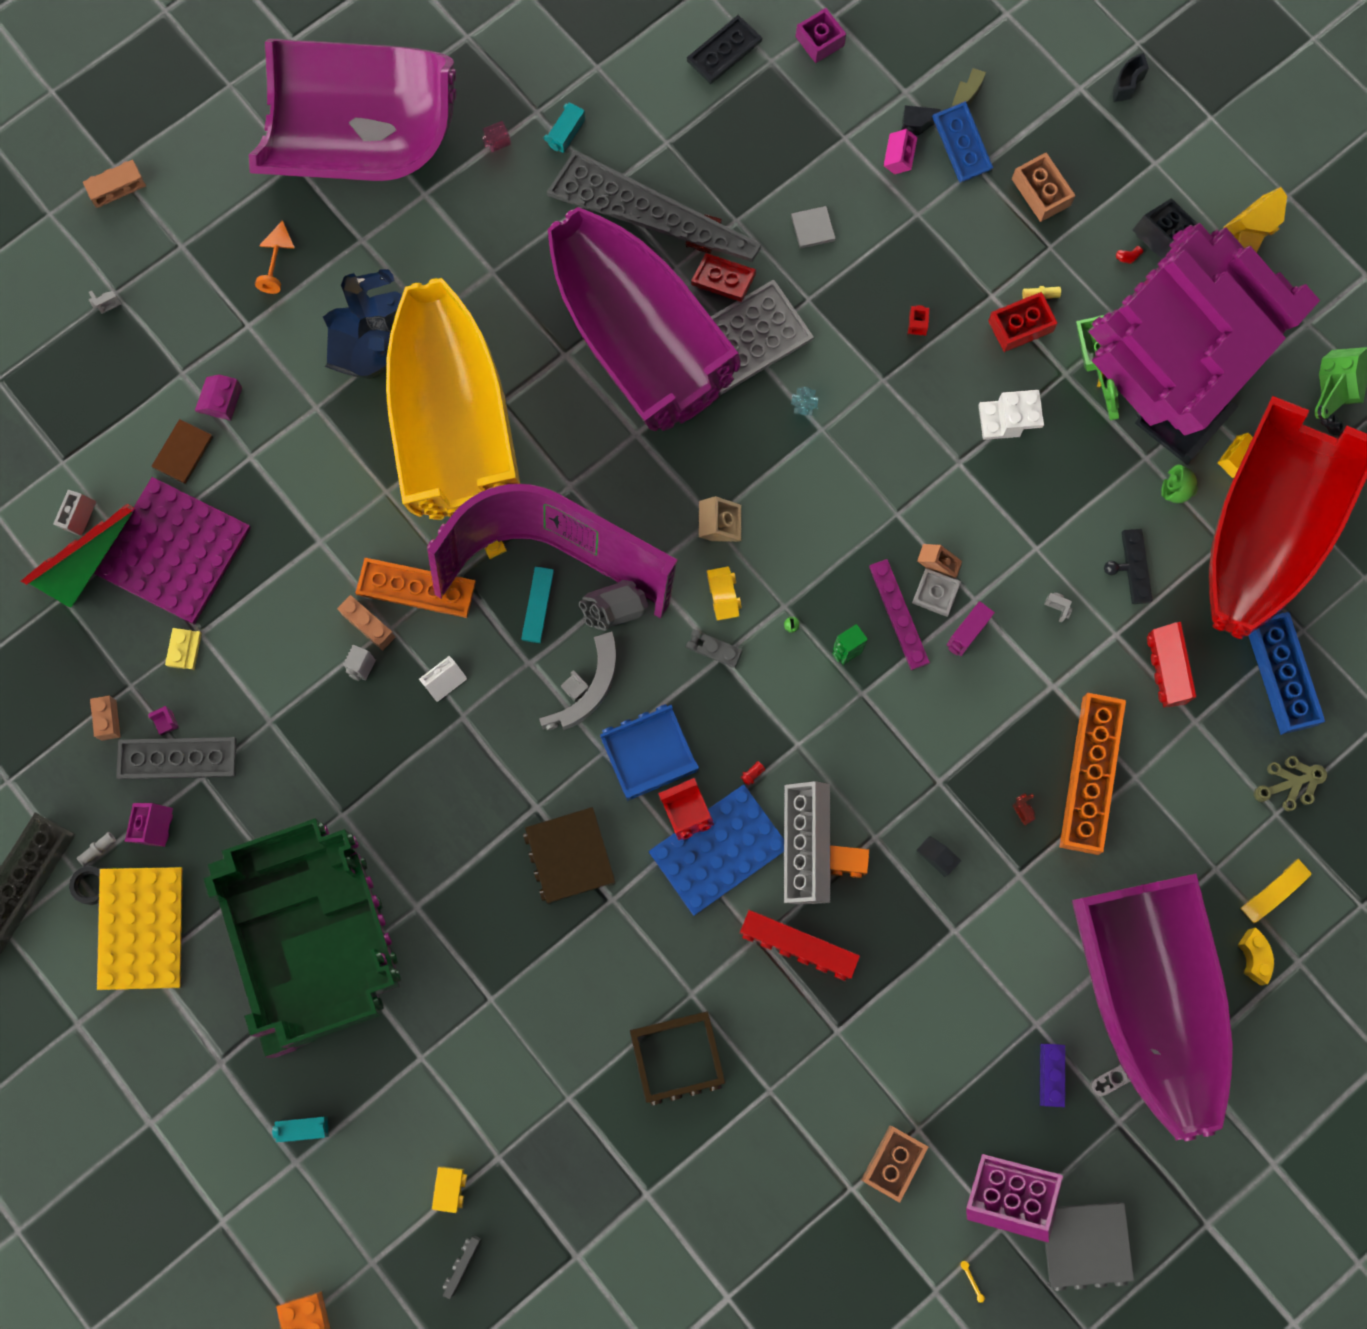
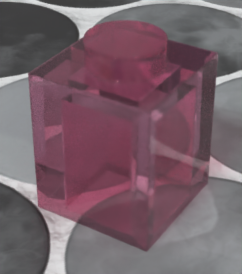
M503 121L483 128L484 136H482L485 147L489 146L491 153L511 145L510 136Z

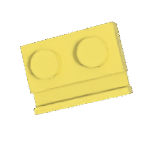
M172 628L165 665L167 667L195 670L202 633L200 631L195 632Z

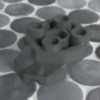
M622 579L617 584L589 592L579 602V607L582 609L585 623L589 627L594 626L595 629L606 631L610 627L640 618L645 614V610L649 605L644 592L641 589L637 591L634 588L636 584L633 581Z

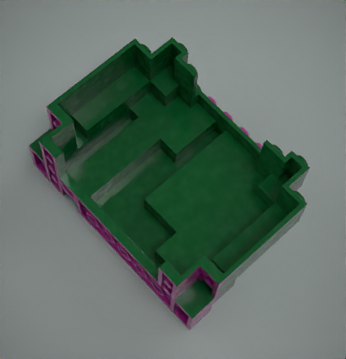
M316 818L222 850L224 859L207 864L211 876L203 878L209 898L219 902L252 1013L244 1016L250 1036L259 1037L264 1056L267 1058H276L290 1053L298 1047L315 1042L317 1038L383 1015L381 1010L384 1009V1005L379 994L400 987L401 977L395 966L398 960L395 952L391 953L389 945L392 944L389 933L385 934L383 928L386 925L383 914L380 911L383 906L380 898L372 894L371 888H374L371 877L366 875L365 869H368L365 858H361L357 854L356 848L359 847L357 839L345 829L329 834L327 826H324L323 822H319Z

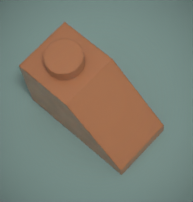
M923 544L917 560L924 567L952 578H957L962 563L959 558L942 545Z

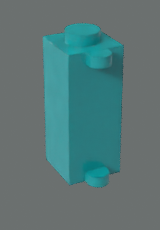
M570 102L564 105V111L550 133L543 137L553 150H559L563 153L586 120L585 110Z
M328 1116L276 1121L275 1126L272 1127V1136L276 1138V1143L329 1137Z

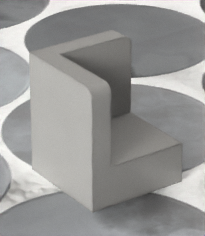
M573 670L571 677L561 685V688L576 703L587 692L589 686Z

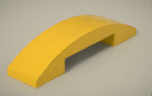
M1297 859L1279 877L1240 909L1255 924L1290 896L1312 873Z

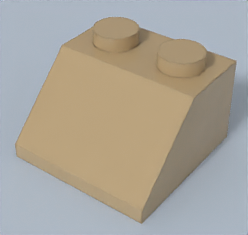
M716 496L699 501V537L709 541H741V505Z

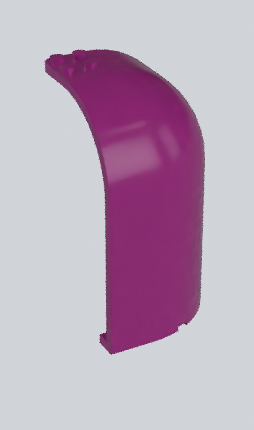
M268 39L265 41L267 104L270 105V115H266L264 127L265 131H267L266 136H262L259 145L249 154L250 173L371 181L393 180L411 174L422 167L434 155L444 140L452 120L454 100L457 97V91L454 89L456 69H454V60L451 57L434 51L398 46ZM354 118L370 119L389 123L395 127L396 131L383 140L363 141L349 122Z

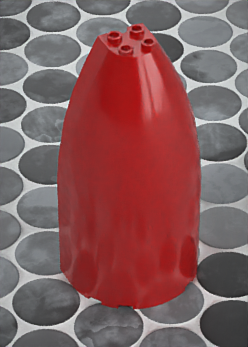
M1272 396L1229 487L1211 547L1209 596L1212 621L1214 622L1213 627L1219 631L1226 630L1238 639L1248 636L1272 619L1310 582L1342 533L1367 479V433L1346 426L1337 439L1303 425L1309 410L1275 396Z

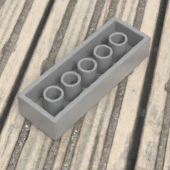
M814 781L785 785L784 903L797 905L830 903V784Z

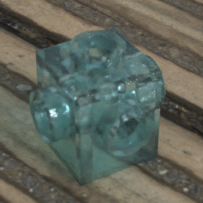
M809 387L797 388V393L792 395L791 405H795L794 413L812 416L813 408H817L819 397H815L816 390H812Z

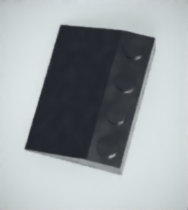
M1171 198L1145 214L1132 231L1149 246L1151 251L1163 259L1167 257L1166 254L1172 249L1169 245L1174 240L1173 236L1180 230L1184 231L1189 225L1195 226L1198 223Z

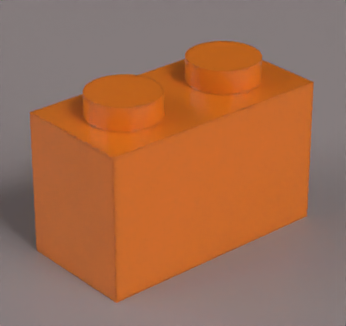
M830 845L831 875L842 876L843 873H849L850 877L862 878V875L867 874L869 849Z

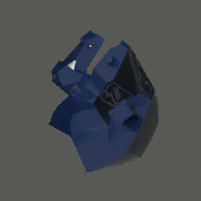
M379 269L376 273L356 276L355 273L344 276L341 287L348 307L333 309L323 316L328 328L327 364L324 367L343 374L372 379L387 371L390 333L403 294L394 291L370 298L367 292L368 290L392 283L394 277L390 269Z

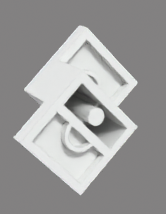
M1039 390L1004 392L998 401L979 403L983 440L1020 437L1024 429L1043 428L1044 426Z

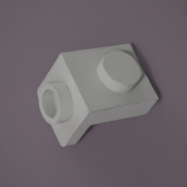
M1050 593L1044 605L1062 611L1059 622H1063L1065 618L1069 619L1073 609L1070 607L1072 601L1065 599L1059 593Z

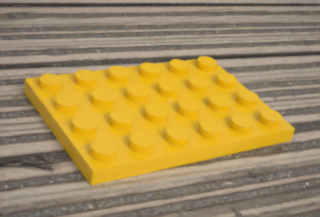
M182 867L100 869L97 990L181 988Z

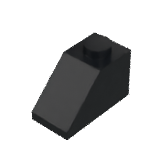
M905 105L901 130L907 129L912 134L919 136L935 124L932 116L941 112V109Z
M931 836L916 850L944 877L948 876L961 862L948 847Z

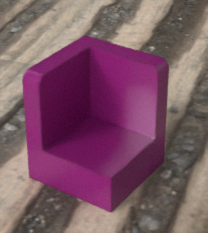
M166 706L148 714L149 718L154 721L161 736L179 728L172 710Z

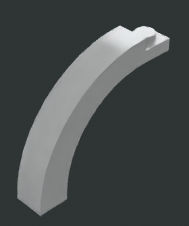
M612 631L594 637L598 663L595 677L587 692L569 708L540 718L543 729L553 730L558 727V724H562L563 730L574 727L588 718L604 701L613 683L616 670V648Z

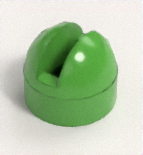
M788 617L785 620L784 628L787 632L794 633L799 629L800 623L797 618ZM790 620H793L794 628H791Z

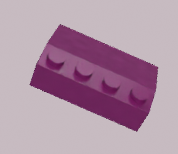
M982 1154L966 1207L967 1220L1049 1242L1063 1175Z

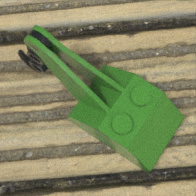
M1367 347L1331 350L1322 358L1319 372L1322 394L1315 408V417L1321 419V424L1333 436L1340 437L1343 432V423L1339 421L1334 412L1343 404L1364 402L1367 385Z

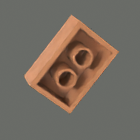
M1047 153L1015 169L1012 181L1040 222L1071 206L1075 194Z
M889 1125L861 1181L900 1203L928 1146Z

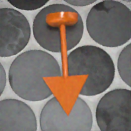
M283 221L259 245L260 247L274 248L268 275L258 276L255 281L257 289L269 294H276L281 290V282L273 277L278 249L294 248Z

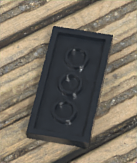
M737 15L687 57V62L705 80L712 84L760 44L762 37L740 15Z

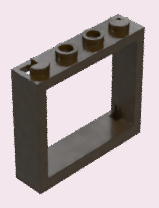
M708 1011L630 1030L646 1103L650 1102L651 1106L663 1103L662 1099L670 1097L671 1101L683 1098L682 1094L690 1092V1096L701 1094L702 1089L710 1088V1091L722 1089L721 1084H725ZM704 1021L718 1079L651 1095L638 1037Z

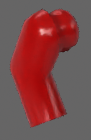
M1137 246L1132 252L1119 250L1116 253V258L1120 262L1131 264L1143 253V249Z

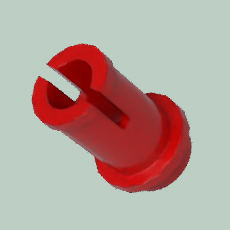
M757 761L747 772L742 773L741 779L746 785L754 784V780L765 772L766 769Z

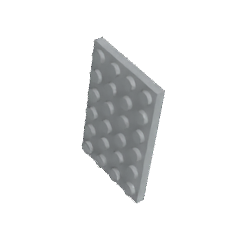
M774 279L746 295L742 302L736 301L711 316L737 350L741 361L739 371L734 372L732 375L734 380L728 388L720 390V395L814 339V336Z

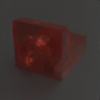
M1026 793L1016 798L1017 802L1012 805L1024 825L1036 819L1033 808L1025 803L1034 797L1033 793L1028 796Z

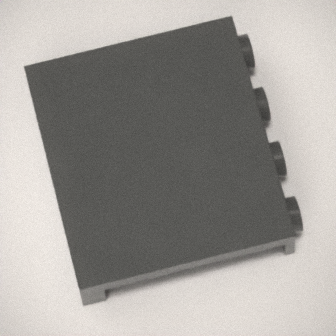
M1114 1202L1057 1207L1049 1242H1045L1049 1275L1048 1286L1053 1287L1054 1291L1066 1290V1286H1074V1289H1086L1087 1285L1094 1284L1095 1287L1101 1288L1107 1287V1283H1115V1286H1126L1129 1281H1134L1124 1203Z

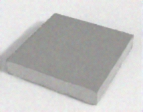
M354 118L349 122L363 141L383 140L396 131L395 127L389 123L370 119Z
M826 206L791 214L800 249L835 241Z
M925 568L912 604L948 617L961 581Z

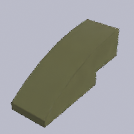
M972 68L968 82L960 81L951 107L965 101L969 107L982 86L986 72Z

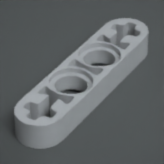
M1150 1049L1154 1054L1161 1055L1157 1050ZM1120 1064L1093 1079L1090 1083V1090L1096 1096H1104L1129 1083L1130 1080ZM1116 1071L1122 1075L1120 1083H1115L1112 1080V1074ZM1107 1076L1108 1082L1113 1087L1110 1088V1085H1106L1102 1088L1103 1092H1101L1100 1090L1096 1091V1082H1106L1107 1080L1104 1077Z

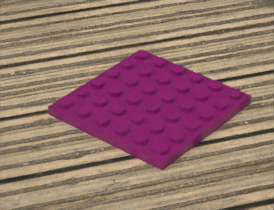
M151 477L133 507L135 509L94 574L195 625L251 527Z

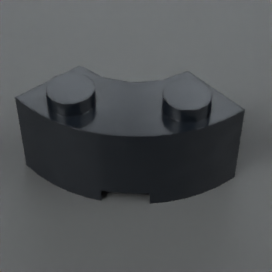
M1144 53L1129 59L1121 69L1113 88L1114 102L1131 99L1136 90V83L1144 80L1149 69Z

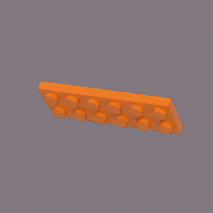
M364 558L355 594L467 618L476 581L456 576L441 599L435 595L431 571Z

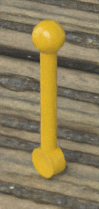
M962 1261L960 1266L965 1270L977 1294L978 1302L983 1303L985 1296L980 1293L968 1269L969 1263Z

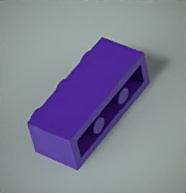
M1040 1044V1106L1065 1107V1045Z

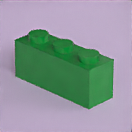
M857 624L838 635L832 654L836 661H841L843 665L860 655L868 641Z

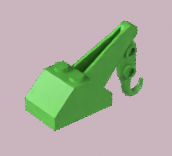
M1098 317L1076 321L1084 367L1087 372L1097 371L1109 420L1119 419L1118 391L1112 378L1108 379L1107 388H1105L1101 371L1091 361L1096 356L1095 352L1101 347L1088 332L1093 327L1092 322Z

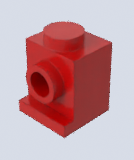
M922 305L911 306L907 334L926 336L930 308Z

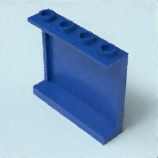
M661 705L653 713H642L638 716V719L633 721L631 719L625 720L620 723L621 726L616 728L608 727L600 734L602 743L627 801L699 771V767L692 756L673 712L672 705Z

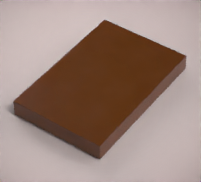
M179 419L151 467L186 484L213 436Z

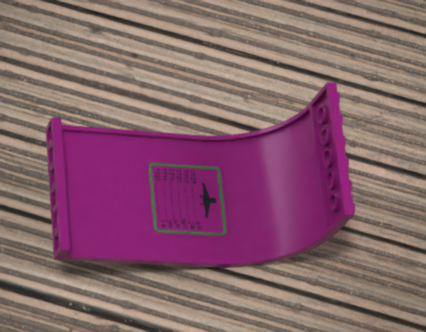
M529 484L501 485L471 497L453 513L446 524L443 523L440 526L438 536L435 540L432 539L427 546L434 592L441 599L467 561L489 544L509 539H532L547 543L616 582H620L622 579L633 581L636 584L634 588L637 591L641 589L648 600L656 603L654 615L660 619L670 605L677 559L552 490Z

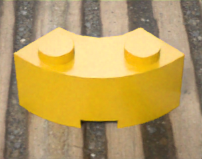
M729 566L707 570L716 619L722 620L738 617V609H742L740 597L736 598L733 584H736L735 573H731Z
M1248 929L1237 945L1246 957V968L1243 974L1259 985H1266L1271 979L1274 968L1272 949L1265 936L1258 929Z

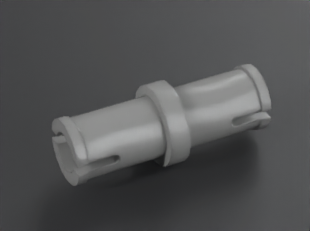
M107 832L97 842H92L90 847L77 857V860L84 867L87 866L89 862L97 856H101L105 849L116 842L115 837L110 832Z

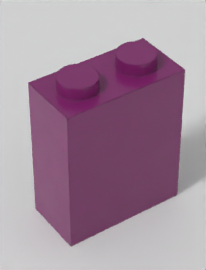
M979 601L946 644L949 647V651L955 655L959 654L962 656L995 612Z

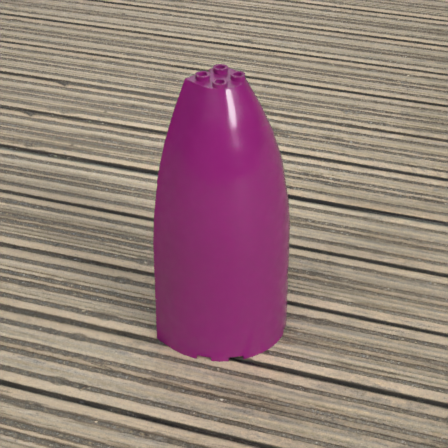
M579 207L570 210L565 215V220L561 222L555 221L548 228V237L555 278L562 299L581 336L593 355L650 430L656 431L658 428H661L664 431L671 429L676 422L682 424L712 404L719 397L720 390L728 388L734 380L732 375L734 372L739 371L741 364L739 353L681 278L642 240L621 226Z
M1197 874L1071 900L1097 1005L1105 1029L1119 1062L1135 1090L1157 1119L1175 1137V1140L1191 1141L1196 1139V1135L1203 1134L1204 1137L1215 1135L1216 1130L1223 1128L1232 1075V1034L1224 978ZM1150 1049L1157 1050L1161 1055L1154 1054Z

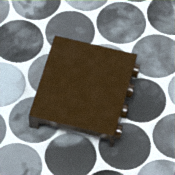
M593 807L525 827L526 833H523L526 845L530 844L532 850L528 852L530 861L535 863L537 868L534 871L537 882L541 881L543 888L539 890L542 901L546 900L548 905L551 902L603 886L616 884Z

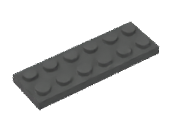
M237 738L118 740L117 779L236 777Z

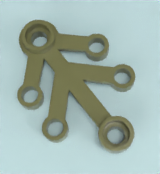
M1290 756L1285 760L1286 767L1290 769L1295 768L1305 773V775L1297 776L1282 769L1278 763L1274 762L1268 765V773L1278 775L1288 781L1271 787L1259 786L1254 790V798L1259 802H1265L1271 798L1272 794L1291 788L1287 800L1283 802V808L1286 811H1292L1296 808L1295 801L1302 784L1309 782L1306 792L1300 798L1304 805H1309L1314 802L1313 794L1317 784H1321L1326 780L1327 772L1320 765L1309 767L1300 763L1295 756ZM1290 759L1294 761V766L1290 765ZM1272 766H1275L1277 768L1276 772L1272 771ZM1315 771L1320 773V777L1315 776ZM1262 790L1266 791V797L1261 794ZM1306 795L1310 797L1309 802L1305 800ZM1287 802L1292 803V808L1287 807Z

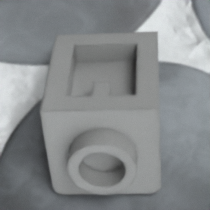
M92 290L89 291L91 296L89 301L94 309L98 308L101 314L121 305L119 298L113 290L103 293L98 298Z

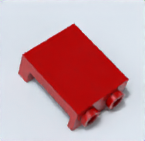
M694 778L658 793L678 840L688 839L693 834L699 831H707L714 825Z

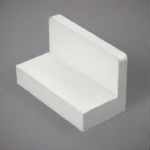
M448 656L419 678V680L438 702L467 680V677L455 661Z

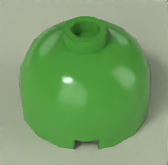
M1178 464L1170 469L1168 474L1171 475L1168 480L1164 479L1161 489V495L1165 500L1173 503H1184L1197 493V477L1192 470Z

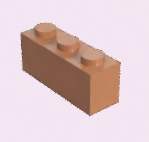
M133 160L123 162L113 169H108L104 173L83 181L87 193L96 208L146 186Z
M351 595L337 608L342 616L382 651L395 638V635L388 627Z

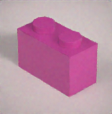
M904 129L889 135L884 167L893 174L912 170L917 137L909 130Z

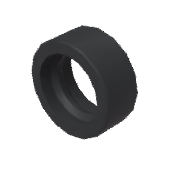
M86 866L78 869L70 879L69 889L75 900L83 904L94 905L99 903V892L93 897H85L79 891V883L88 874H95L100 878V869Z

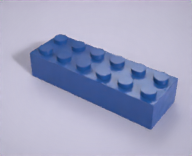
M1290 613L1277 614L1248 636L1280 735L1318 726L1324 723L1325 719Z

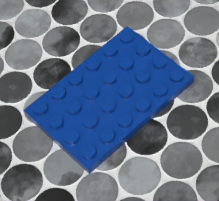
M744 784L708 809L714 822L710 829L703 832L699 831L690 838L678 840L674 833L648 851L693 916L784 852L783 837Z

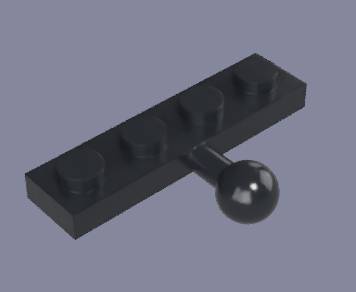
M1142 529L1123 530L1121 534L1126 563L1118 564L1116 561L1110 560L1105 563L1104 571L1111 576L1117 574L1118 571H1127L1132 604L1151 603L1153 599Z

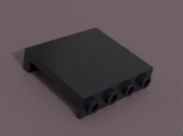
M1233 402L1229 406L1226 405L1205 429L1185 436L1179 429H1175L1168 420L1150 426L1139 413L1136 415L1139 418L1135 424L1188 465L1238 406Z

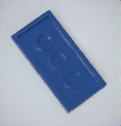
M966 101L932 116L959 183L993 169Z

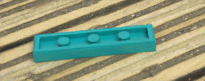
M535 566L522 641L541 644L554 569Z

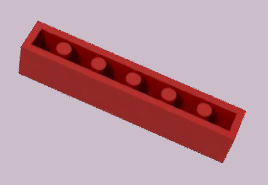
M751 910L748 911L740 930V934L743 935L742 938L747 941L761 942L760 946L769 950L772 947L780 950L779 954L790 958L792 955L797 957V961L802 964L809 965V963L816 965L817 970L824 973L831 971L835 973L834 977L843 981L846 978H852L860 957L855 953Z

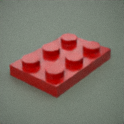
M705 253L691 280V285L742 302L756 275V269Z

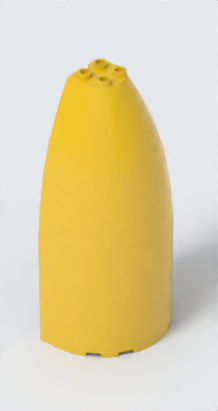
M433 278L426 285L413 283L411 286L405 287L393 322L387 352L386 392L391 435L403 505L416 516L421 517L424 514L429 515V519L442 520L444 516L451 517L464 502L482 491L501 485L521 483L502 384L488 344L474 318L460 298L442 278Z

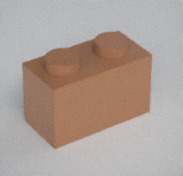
M111 696L90 699L94 737L101 741L120 738L117 700Z

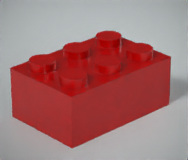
M1042 292L993 311L988 320L1003 352L1053 333L1058 324Z

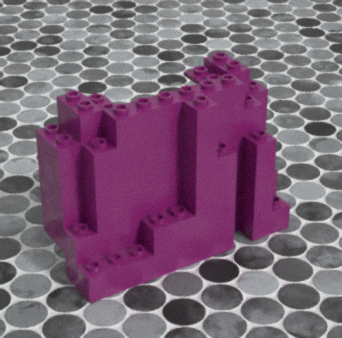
M1201 223L1195 226L1189 225L1184 231L1180 230L1173 236L1174 240L1169 245L1172 249L1166 254L1167 257L1158 262L1157 265L1159 267L1146 275L1147 280L1144 283H1139L1134 288V294L1128 295L1122 301L1123 305L1119 310L1116 309L1112 313L1108 312L1102 318L1099 316L1092 322L1093 327L1088 331L1101 345L1095 352L1096 356L1091 361L1107 379L1112 378L1114 380L1117 390L1150 426L1168 420L1184 436L1205 429L1286 339L1283 335L1285 331L1298 326L1320 302V299L1306 284L1300 287H1293L1281 272L1275 274L1251 246L1244 248L1226 227L1219 231L1216 229L1209 234Z

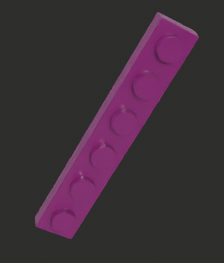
M888 559L870 565L869 569L910 670L928 665L930 662Z

